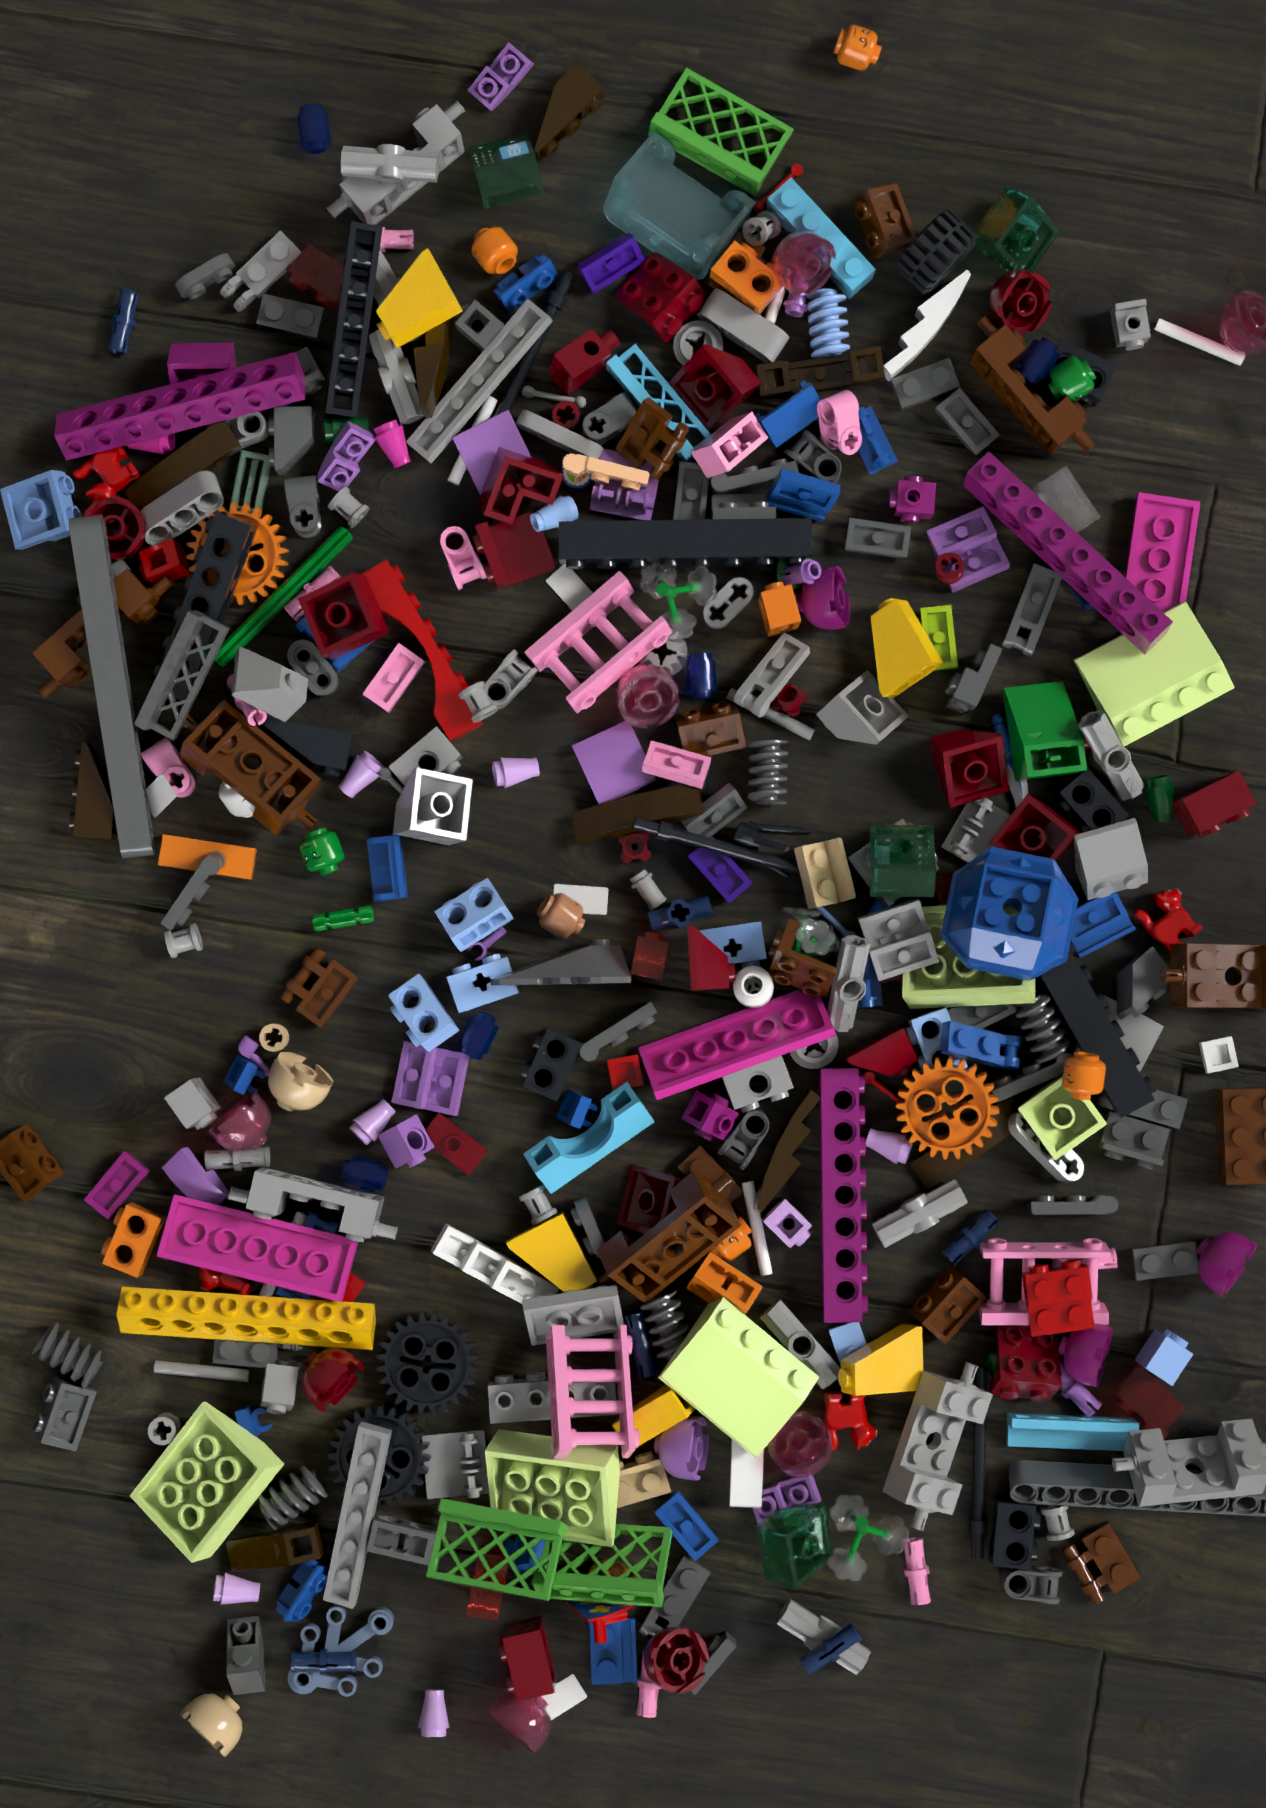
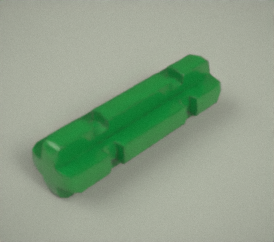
M371 906L358 907V910L351 908L329 912V915L321 913L312 916V924L315 931L328 930V927L336 929L357 925V922L365 924L374 921V913Z

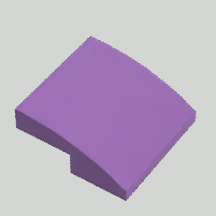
M509 410L452 437L480 496L499 447L531 457Z
M984 506L926 531L936 558L944 553L952 552L958 554L963 560L964 574L957 583L948 584L952 593L1005 571L1010 567V563L997 539V532ZM951 563L948 567L943 565L944 573L948 574L950 570L955 571V564Z
M629 720L572 745L598 804L613 801L657 781L655 775L642 772L646 756Z
M404 1041L391 1103L458 1116L470 1054L437 1047L428 1052L422 1045L416 1047L412 1042Z

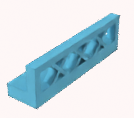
M636 344L621 356L614 355L606 362L608 372L623 390L627 392L638 408L642 401L649 397L657 404H661L663 409L664 405L678 406L682 411L681 423L687 425L689 429L698 430L704 437V440L711 435ZM635 355L643 364L642 375H633L623 363ZM646 369L652 376H645ZM644 381L658 382L662 387V398H652L644 389ZM665 392L672 400H665ZM685 416L692 424L685 423ZM670 421L668 427L671 430H675L678 423ZM686 439L682 449L677 450L676 453L683 462H689L694 458L691 451L697 446L693 448Z
M1007 1413L1006 1445L1010 1447L1123 1451L1129 1431L1139 1430V1423L1133 1418L1090 1416L1087 1418L1086 1416Z

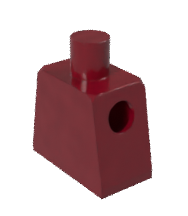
M589 330L554 354L548 375L565 396L569 397L606 368V362L610 359L611 351L620 345L617 336L611 330H607L600 336L594 330Z

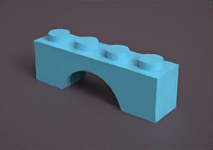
M792 178L786 181L768 198L766 209L775 212L780 217L781 225L786 231L792 232L807 244L823 264L829 278L849 299L873 279L876 269Z
M626 1082L601 1099L600 1115L593 1126L586 1132L569 1139H557L548 1136L523 1154L534 1173L552 1194L655 1121L628 1082Z

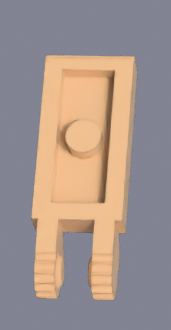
M574 453L566 454V457L562 460L563 471L566 474H572L574 477H580L587 473L591 474V480L609 484V480L622 482V488L632 491H639L640 487L647 488L650 475L648 471L579 454L574 455Z

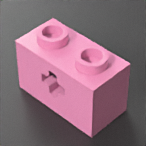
M749 412L729 419L692 450L691 454L705 476L710 478L729 472L768 439V436L753 412Z

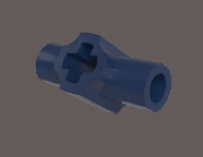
M705 896L686 902L683 899L671 901V906L650 911L647 914L652 931L672 925H676L678 928L689 925L690 920L712 915L713 912L709 898ZM681 905L682 909H688L689 915L685 916L686 921L679 922L678 918H672L671 912L675 911L674 906Z

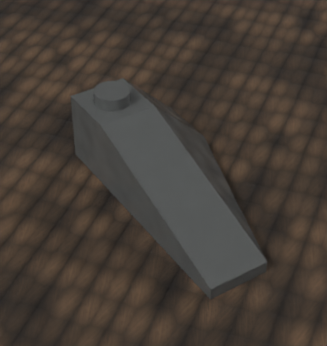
M610 939L591 940V946H581L491 979V986L631 983V975L620 945H610Z

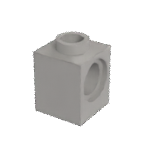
M267 1363L264 1370L260 1407L267 1408L266 1412L272 1414H285L286 1410H292L295 1401L299 1367Z

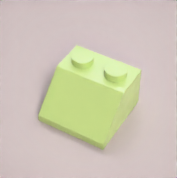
M1063 1074L1043 1086L1018 1107V1110L1054 1160H1057L1107 1125L1090 1100L1072 1098V1092L1063 1088Z

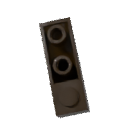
M579 62L555 83L534 148L535 160L537 162L544 156L550 158L558 150L559 142L566 135L571 137L582 125L580 121L588 113L590 115L595 114L604 103V87Z
M82 742L81 750L77 749L75 755V767L79 768L78 781H74L72 787V798L76 799L75 812L70 814L69 829L73 831V837L116 841L117 827L111 789L93 746Z
M318 1520L225 1541L232 1573L289 1566L321 1559L325 1552Z

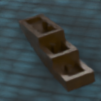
M452 318L425 332V347L414 348L419 407L425 418H432L443 388L450 355Z
M225 420L219 421L171 453L124 492L130 502L141 511L145 506L195 473L213 470L218 466L216 463L242 446Z
M685 784L602 803L571 813L576 842L580 845H585L608 836L617 839L637 832L638 830L632 829L635 817L656 823L661 820L674 824L703 814L704 809L699 788Z
M812 1090L807 1091L798 1103L773 1145L760 1179L753 1207L758 1213H762L801 1164L792 1154L811 1131L801 1122L821 1099Z

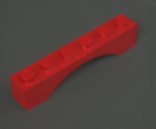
M385 560L364 572L362 575L367 577L381 613L405 626L425 649L435 678L436 700L434 715L449 741L453 743L484 725L482 721L473 723L471 719L473 714L465 700L460 699L459 694L469 686L460 672L454 674L448 665L453 659L446 647L442 645L438 648L433 636L437 635V632L429 618L422 620L417 610L421 608V605L413 591L407 594L401 583L406 581L397 564L391 567L388 561Z

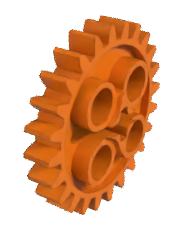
M231 503L230 512L224 506H221L218 509L219 512L224 511L259 525L251 547L259 543H263L264 546L262 549L248 553L230 604H232L236 597L238 604L244 605L246 596H248L252 603H256V593L267 597L268 592L265 587L269 586L276 589L278 586L273 580L274 577L284 578L285 576L278 569L279 566H288V562L282 560L281 555L289 553V550L280 547V544L287 538L285 536H276L281 526L278 524L269 526L273 517L268 514L261 519L262 509L258 507L250 514V505L246 503L242 506L241 511H239L236 503ZM202 520L199 522L202 528L200 532L191 530V534L197 540L196 542L187 543V546L195 550L193 554L187 555L186 559L194 560L199 546H204L208 535L205 533L206 521ZM224 539V548L220 551L223 556L227 555L230 550V545L226 539ZM260 555L264 560V567L261 571L255 573L251 568V560L255 556ZM197 563L189 568L190 572L195 571ZM211 568L207 573V579L212 585H216L219 580V574L214 568Z
M952 1056L948 1057L946 1064H942L939 1057H935V1066L933 1067L926 1061H923L924 1071L921 1073L913 1068L912 1074L915 1079L904 1078L903 1081L909 1089H899L898 1095L905 1100L896 1102V1108L904 1110V1112L897 1115V1121L907 1122L902 1126L901 1132H912L908 1142L913 1143L919 1140L918 1151L921 1152L927 1146L930 1147V1157H934L939 1150L942 1151L944 1160L947 1159L949 1151H953L956 1158L959 1159L960 1149L963 1148L971 1155L973 1143L981 1148L983 1147L981 1136L991 1138L992 1132L987 1126H997V1120L990 1117V1115L999 1114V1108L991 1105L998 1101V1095L989 1094L994 1088V1083H983L987 1073L983 1072L977 1076L975 1074L977 1068L975 1063L969 1069L964 1068V1058L959 1061L958 1065H953ZM951 1080H958L964 1088L961 1092L954 1094L946 1089V1084ZM923 1094H929L934 1098L935 1103L931 1107L926 1108L922 1107L917 1099ZM966 1095H973L972 1099L957 1103ZM947 1102L948 1105L955 1104L953 1106V1113L949 1114L947 1110L939 1112L942 1109V1103ZM966 1108H972L978 1113V1117L974 1121H965L960 1116L961 1111ZM939 1112L928 1121L922 1120L924 1116ZM937 1122H944L949 1126L950 1130L945 1135H937L932 1130V1126Z

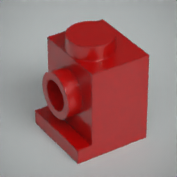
M169 538L139 552L142 562L139 565V570L146 582H151L154 585L163 576L172 582L183 576L188 578L190 574L192 575V572L189 571L190 565L188 559H186L185 549L173 538Z

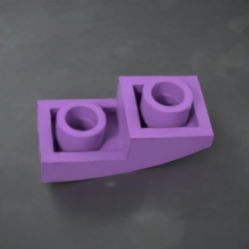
M508 42L490 67L486 65L467 91L489 110L493 111L523 79L534 63Z
M347 421L324 458L316 477L317 481L338 492L345 486L348 487L360 472L357 463L375 442L373 433Z
M189 1147L180 1149L162 1167L173 1183L188 1198L220 1206L229 1197L230 1192L215 1171L210 1170L206 1172Z
M809 1471L762 1487V1507L752 1508L758 1524L778 1519L779 1510L800 1506H806L807 1508L814 1506V1504H819L822 1499L812 1472Z

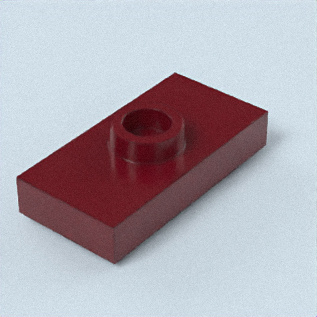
M438 1113L426 1128V1132L435 1147L434 1149L468 1176H470L489 1151L441 1113Z

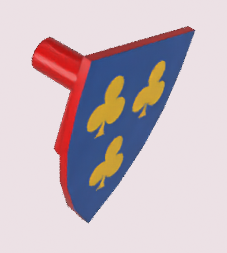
M565 1600V1603L588 1623L593 1622L594 1640L597 1644L607 1642L606 1625L627 1620V1610L635 1606Z

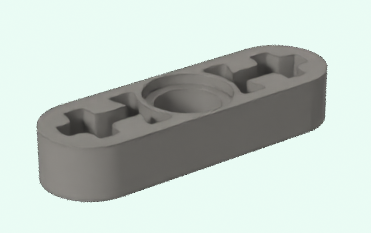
M522 409L515 423L517 427L565 451L574 453V455L579 454L599 459L603 451V447L592 440Z
M1015 1112L1009 1117L1008 1129L1012 1136L1056 1180L1061 1183H1069L1081 1178L1084 1172V1164L1082 1159L1072 1149L1058 1158V1161H1053L1051 1154L1047 1155L1041 1150V1140L1034 1133L1028 1122L1025 1125L1026 1130L1021 1128L1023 1125L1022 1119H1025L1021 1112ZM1067 1162L1070 1164L1069 1171L1071 1172L1068 1174L1065 1172L1067 1168L1065 1163Z

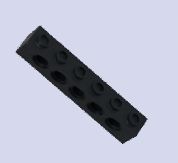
M354 221L349 222L324 405L325 413L357 418L383 226Z
M224 511L215 512L214 516L211 515L205 526V533L208 535L204 546L200 545L195 554L194 562L197 565L194 574H190L185 582L183 589L186 593L183 604H179L174 612L173 621L176 624L172 634L169 633L164 640L162 650L165 651L162 662L157 663L152 674V680L155 681L187 612L197 610L199 598H204L208 603V611L204 615L223 624L259 525ZM222 538L226 539L230 545V550L225 556L218 550V543ZM211 568H214L219 574V580L216 585H212L207 579V573ZM205 623L199 633L203 646L214 643L219 632ZM195 642V644H194L192 650L198 648L196 642ZM211 648L205 650L206 656ZM199 652L190 654L186 660L190 674L201 670L203 663ZM180 673L178 678L183 677L184 674ZM197 676L191 678L193 684H194V682H195ZM186 680L175 683L172 689L175 699L180 701L187 699L189 689Z

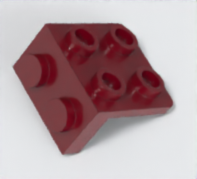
M658 252L652 253L615 294L620 303L645 319L658 338L666 344L708 299L693 275Z
M528 512L515 517L513 524L500 522L488 526V523L484 522L475 526L478 533L472 536L478 554L485 552L489 564L483 565L489 583L495 582L498 590L548 573L555 568V562L543 530L536 532L531 525L530 515L535 512Z
M997 1325L998 1371L988 1383L989 1393L994 1396H1000L1005 1400L1023 1398L1030 1399L1035 1403L1050 1401L1062 1386L1060 1355L1058 1353V1333L1031 1337L1029 1325Z

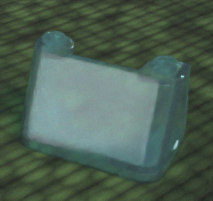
M653 131L615 176L603 205L604 215L612 224L625 233L630 232L635 240L651 251L660 253L693 275L697 280L704 279L748 218L756 201L738 190L728 191L723 199L673 165L676 154L672 144Z

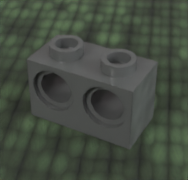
M377 1513L373 1520L366 1551L429 1566L438 1527Z

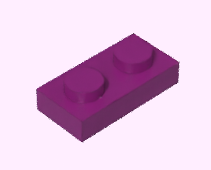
M126 1150L84 1200L108 1220L150 1170Z

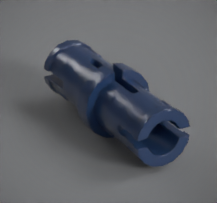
M120 289L115 315L111 316L112 331L107 351L118 355H127L131 331L136 326L134 317L140 297L139 293L129 289Z
M985 1209L967 1227L963 1226L959 1230L960 1234L941 1253L953 1266H956L974 1247L977 1249L985 1236L999 1225L1000 1222L988 1209Z
M644 1312L624 1316L629 1335L632 1337V1352L638 1378L658 1374L651 1348L653 1340L649 1339Z
M850 1622L849 1625L829 1639L827 1636L821 1640L822 1644L803 1657H800L799 1660L811 1676L831 1660L836 1662L841 1658V1653L858 1641L863 1640L853 1623Z
M321 1649L320 1652L292 1651L291 1654L292 1673L320 1672V1675H327L328 1672L332 1671L356 1672V1651L328 1652V1649Z

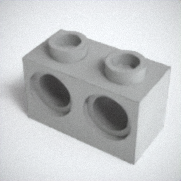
M201 1078L188 1080L164 1098L186 1129L196 1127L198 1130L206 1127L218 1118L215 1112L221 1109V1106Z

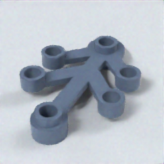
M341 1605L331 1606L326 1614L329 1624L325 1649H328V1652H351L374 1634L384 1635L388 1633L394 1623L393 1613L386 1607L375 1608L371 1612L366 1625L338 1644L341 1624L346 1618V1610ZM334 1610L340 1611L342 1618L340 1620H333L331 1612ZM378 1617L384 1618L386 1621V1625L382 1628L375 1625V1619ZM309 1623L303 1627L300 1634L303 1641L301 1652H314L315 1643L321 1634L320 1628L316 1624ZM307 1629H313L316 1632L314 1639L306 1637L305 1631ZM357 1657V1671H363L370 1678H375L381 1674L383 1662L379 1657ZM368 1663H377L379 1670L376 1672L370 1671L367 1667ZM291 1669L288 1673V1684L298 1694H308L316 1687L338 1690L342 1696L348 1697L355 1693L358 1685L356 1678L352 1675H345L339 1678L330 1675H320V1672L292 1673ZM306 1674L309 1677V1682L305 1684L300 1683L298 1675ZM350 1681L353 1684V1689L350 1691L344 1690L342 1682Z

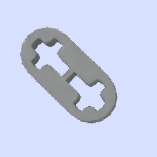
M741 577L732 579L707 603L704 608L703 618L709 627L713 629L725 627L749 604L753 596V586L750 581ZM734 585L738 588L742 585L747 588L744 593L746 598L743 600L741 597H738L731 603L728 599L734 593L732 587ZM725 603L728 606L723 612L725 619L723 621L719 619L712 621L710 619L712 615L710 609L713 607L718 610Z

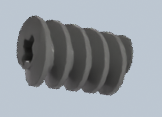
M758 740L749 744V749L758 752L749 756V761L757 764V766L748 769V774L757 777L748 781V786L757 790L749 793L748 799L755 801L756 804L787 805L786 801L778 799L779 795L787 793V789L778 786V783L786 781L788 778L779 774V770L788 768V764L779 761V758L787 756L788 752L780 749L779 746L788 743V741Z
M1049 992L1035 993V1003L1012 1004V1007L1022 1006L1023 1008L1016 1014L1017 1018H1027V1021L1021 1025V1029H1032V1032L1025 1037L1026 1040L1037 1041L1030 1048L1031 1052L1041 1051L1042 1053L1035 1059L1036 1063H1043L1056 1058L1061 1053H1064L1071 1044L1069 1038L1063 1037L1066 1033L1065 1028L1058 1026L1061 1022L1060 1016L1052 1015L1056 1011V1006L1048 1003L1052 998Z
M677 1290L654 1296L640 1307L641 1310H651V1314L644 1320L645 1322H655V1326L648 1332L649 1334H659V1338L652 1343L653 1346H663V1350L656 1355L657 1358L671 1360L687 1336L682 1334L689 1329L688 1324L678 1323L685 1317L684 1312L674 1311L681 1305L679 1299H670L677 1293Z
M56 1322L44 1333L32 1354L41 1349L39 1360L45 1361L52 1356L50 1367L55 1368L62 1363L61 1374L65 1375L73 1370L71 1380L75 1382L83 1377L82 1387L85 1389L103 1364L100 1361L102 1350L99 1349L93 1355L89 1354L91 1343H87L84 1347L80 1348L81 1337L77 1336L70 1342L68 1340L70 1330L67 1329L62 1334H58L60 1324Z
M302 1465L300 1467L302 1477L299 1478L292 1472L290 1473L292 1482L290 1485L281 1479L279 1480L281 1491L278 1492L270 1486L268 1488L270 1498L267 1499L263 1494H260L258 1497L260 1509L269 1525L275 1531L277 1530V1523L283 1526L288 1523V1516L295 1519L299 1515L298 1509L304 1512L309 1509V1502L314 1505L320 1502L319 1494L325 1498L330 1495L326 1483L316 1469L313 1468L310 1471Z

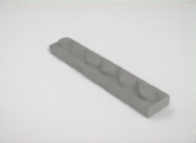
M527 299L438 403L432 418H426L406 443L432 464L452 440V437L461 430L553 322L550 316Z
M361 1422L358 1426L323 1597L324 1601L351 1609L357 1603L367 1555L366 1550L392 1433L390 1429Z

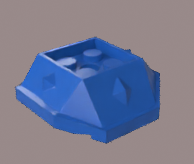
M990 847L953 873L940 936L952 948L966 968L1031 981L1067 961L1079 899L1054 859ZM1005 907H1014L1018 910L1019 914L1011 916L1006 914L1003 909Z

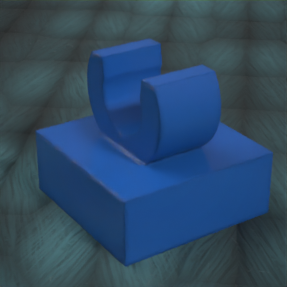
M237 1054L223 1082L234 1091L243 1095L246 1090L250 1093H257L258 1089L250 1085V1082L254 1076L264 1079L266 1075L249 1059Z
M567 1089L556 1118L579 1129L581 1125L589 1127L592 1122L584 1119L588 1109L597 1111L598 1107L591 1103L592 1099Z
M252 1403L241 1406L235 1411L237 1424L256 1437L260 1435V1432H266L272 1427V1423L261 1424L258 1421V1415L266 1413L267 1408L258 1407L254 1410Z
M516 1537L515 1542L506 1539L504 1545L509 1555L525 1546L520 1537ZM525 1537V1538L527 1539L528 1543L534 1539V1538ZM545 1540L532 1547L539 1561ZM528 1551L513 1561L520 1572L527 1571L536 1565Z

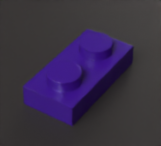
M628 232L577 264V267L589 290L594 294L646 260L634 236Z
M699 847L688 856L728 904L752 884L751 880L730 856Z

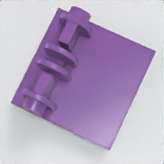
M603 449L600 460L648 471L649 474L653 467L647 461L644 466L638 468L620 452ZM649 475L647 488L640 487L639 491L622 488V482L609 480V484L595 481L591 495L590 510L638 520H651L659 479Z

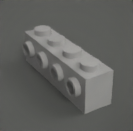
M544 1372L526 1374V1379H514L513 1375H498L494 1377L495 1381H489L490 1424L551 1419L548 1377H545ZM572 1382L571 1386H568L569 1397H573L574 1401L616 1400L615 1382ZM617 1413L574 1414L570 1418L617 1415Z

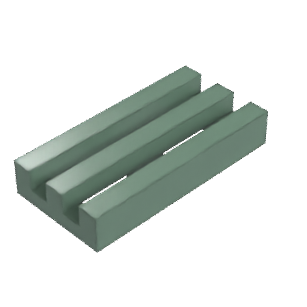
M241 450L230 505L231 503H236L237 505L239 503L247 458L252 459L244 503L251 506L259 461H264L254 509L256 507L263 509L271 469L269 455Z

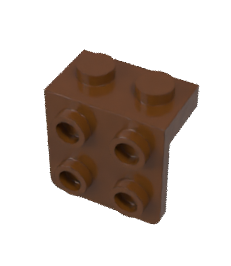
M789 918L785 929L778 928L767 956L773 959L768 973L779 984L795 986L812 997H826L838 970L834 966L791 950L801 922Z

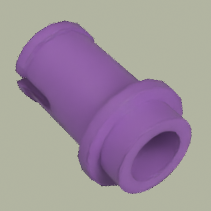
M794 274L791 278L788 300L784 301L783 306L787 315L802 317L803 313L807 311V305L805 304L806 294L808 293L811 279L809 277L806 278L805 275Z
M804 559L798 565L784 567L781 574L790 572L791 574L781 576V580L785 585L792 584V586L804 582L813 584L814 580L821 576V567L818 562L812 559Z

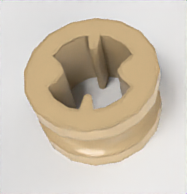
M269 1024L261 1030L259 1040L264 1049L276 1052L287 1046L289 1033L283 1025ZM274 1028L280 1031L278 1035L283 1036L282 1042H276L275 1047L268 1044L271 1040H266L267 1033H272Z

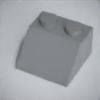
M418 767L414 768L396 803L393 834L445 845L466 841L473 779Z
M1135 818L1074 835L1075 871L1087 900L1104 898L1114 892L1135 889L1142 884L1148 883V864Z

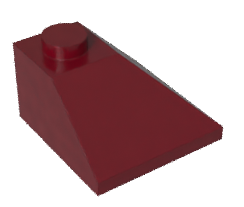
M705 344L668 384L703 426L710 430L742 404L762 382L743 359Z
M959 729L930 737L933 766L950 808L980 800L982 797L987 798L1009 791L1003 740L1000 733Z
M1027 794L990 840L989 844L996 848L1051 858L1057 863L1074 844V835L1081 834L1082 832L1058 812L1032 795Z
M687 926L691 991L729 988V982L735 981L734 962L728 963V956L697 928Z
M899 1027L843 1057L845 1063L889 1076L896 1074L898 1078L910 1073L914 1068L912 1064L918 1062L904 1028Z
M631 1164L617 1225L643 1234L648 1232L677 1208L669 1190L681 1181L680 1178L640 1165Z

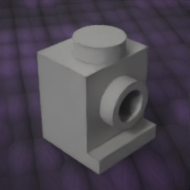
M1146 299L1116 303L1110 310L1116 348L1125 346L1126 350L1139 349L1144 347V343H1147L1151 338ZM1128 321H1137L1138 328H1130Z

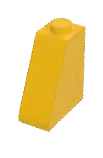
M428 248L421 252L378 307L376 312L381 322L376 325L385 341L391 338L395 346L399 348L462 312L455 295Z
M890 598L882 602L878 606L879 610L871 615L879 692L882 697L895 698L944 663L908 601Z
M564 1212L545 1220L506 1242L511 1251L563 1292L593 1289V1283L597 1282V1276Z
M908 1323L901 1324L841 1360V1369L838 1373L841 1392L860 1396L916 1391L923 1372L922 1326Z
M668 1385L661 1387L632 1407L634 1428H638L639 1446L688 1418L695 1408ZM619 1418L612 1424L615 1432H620Z

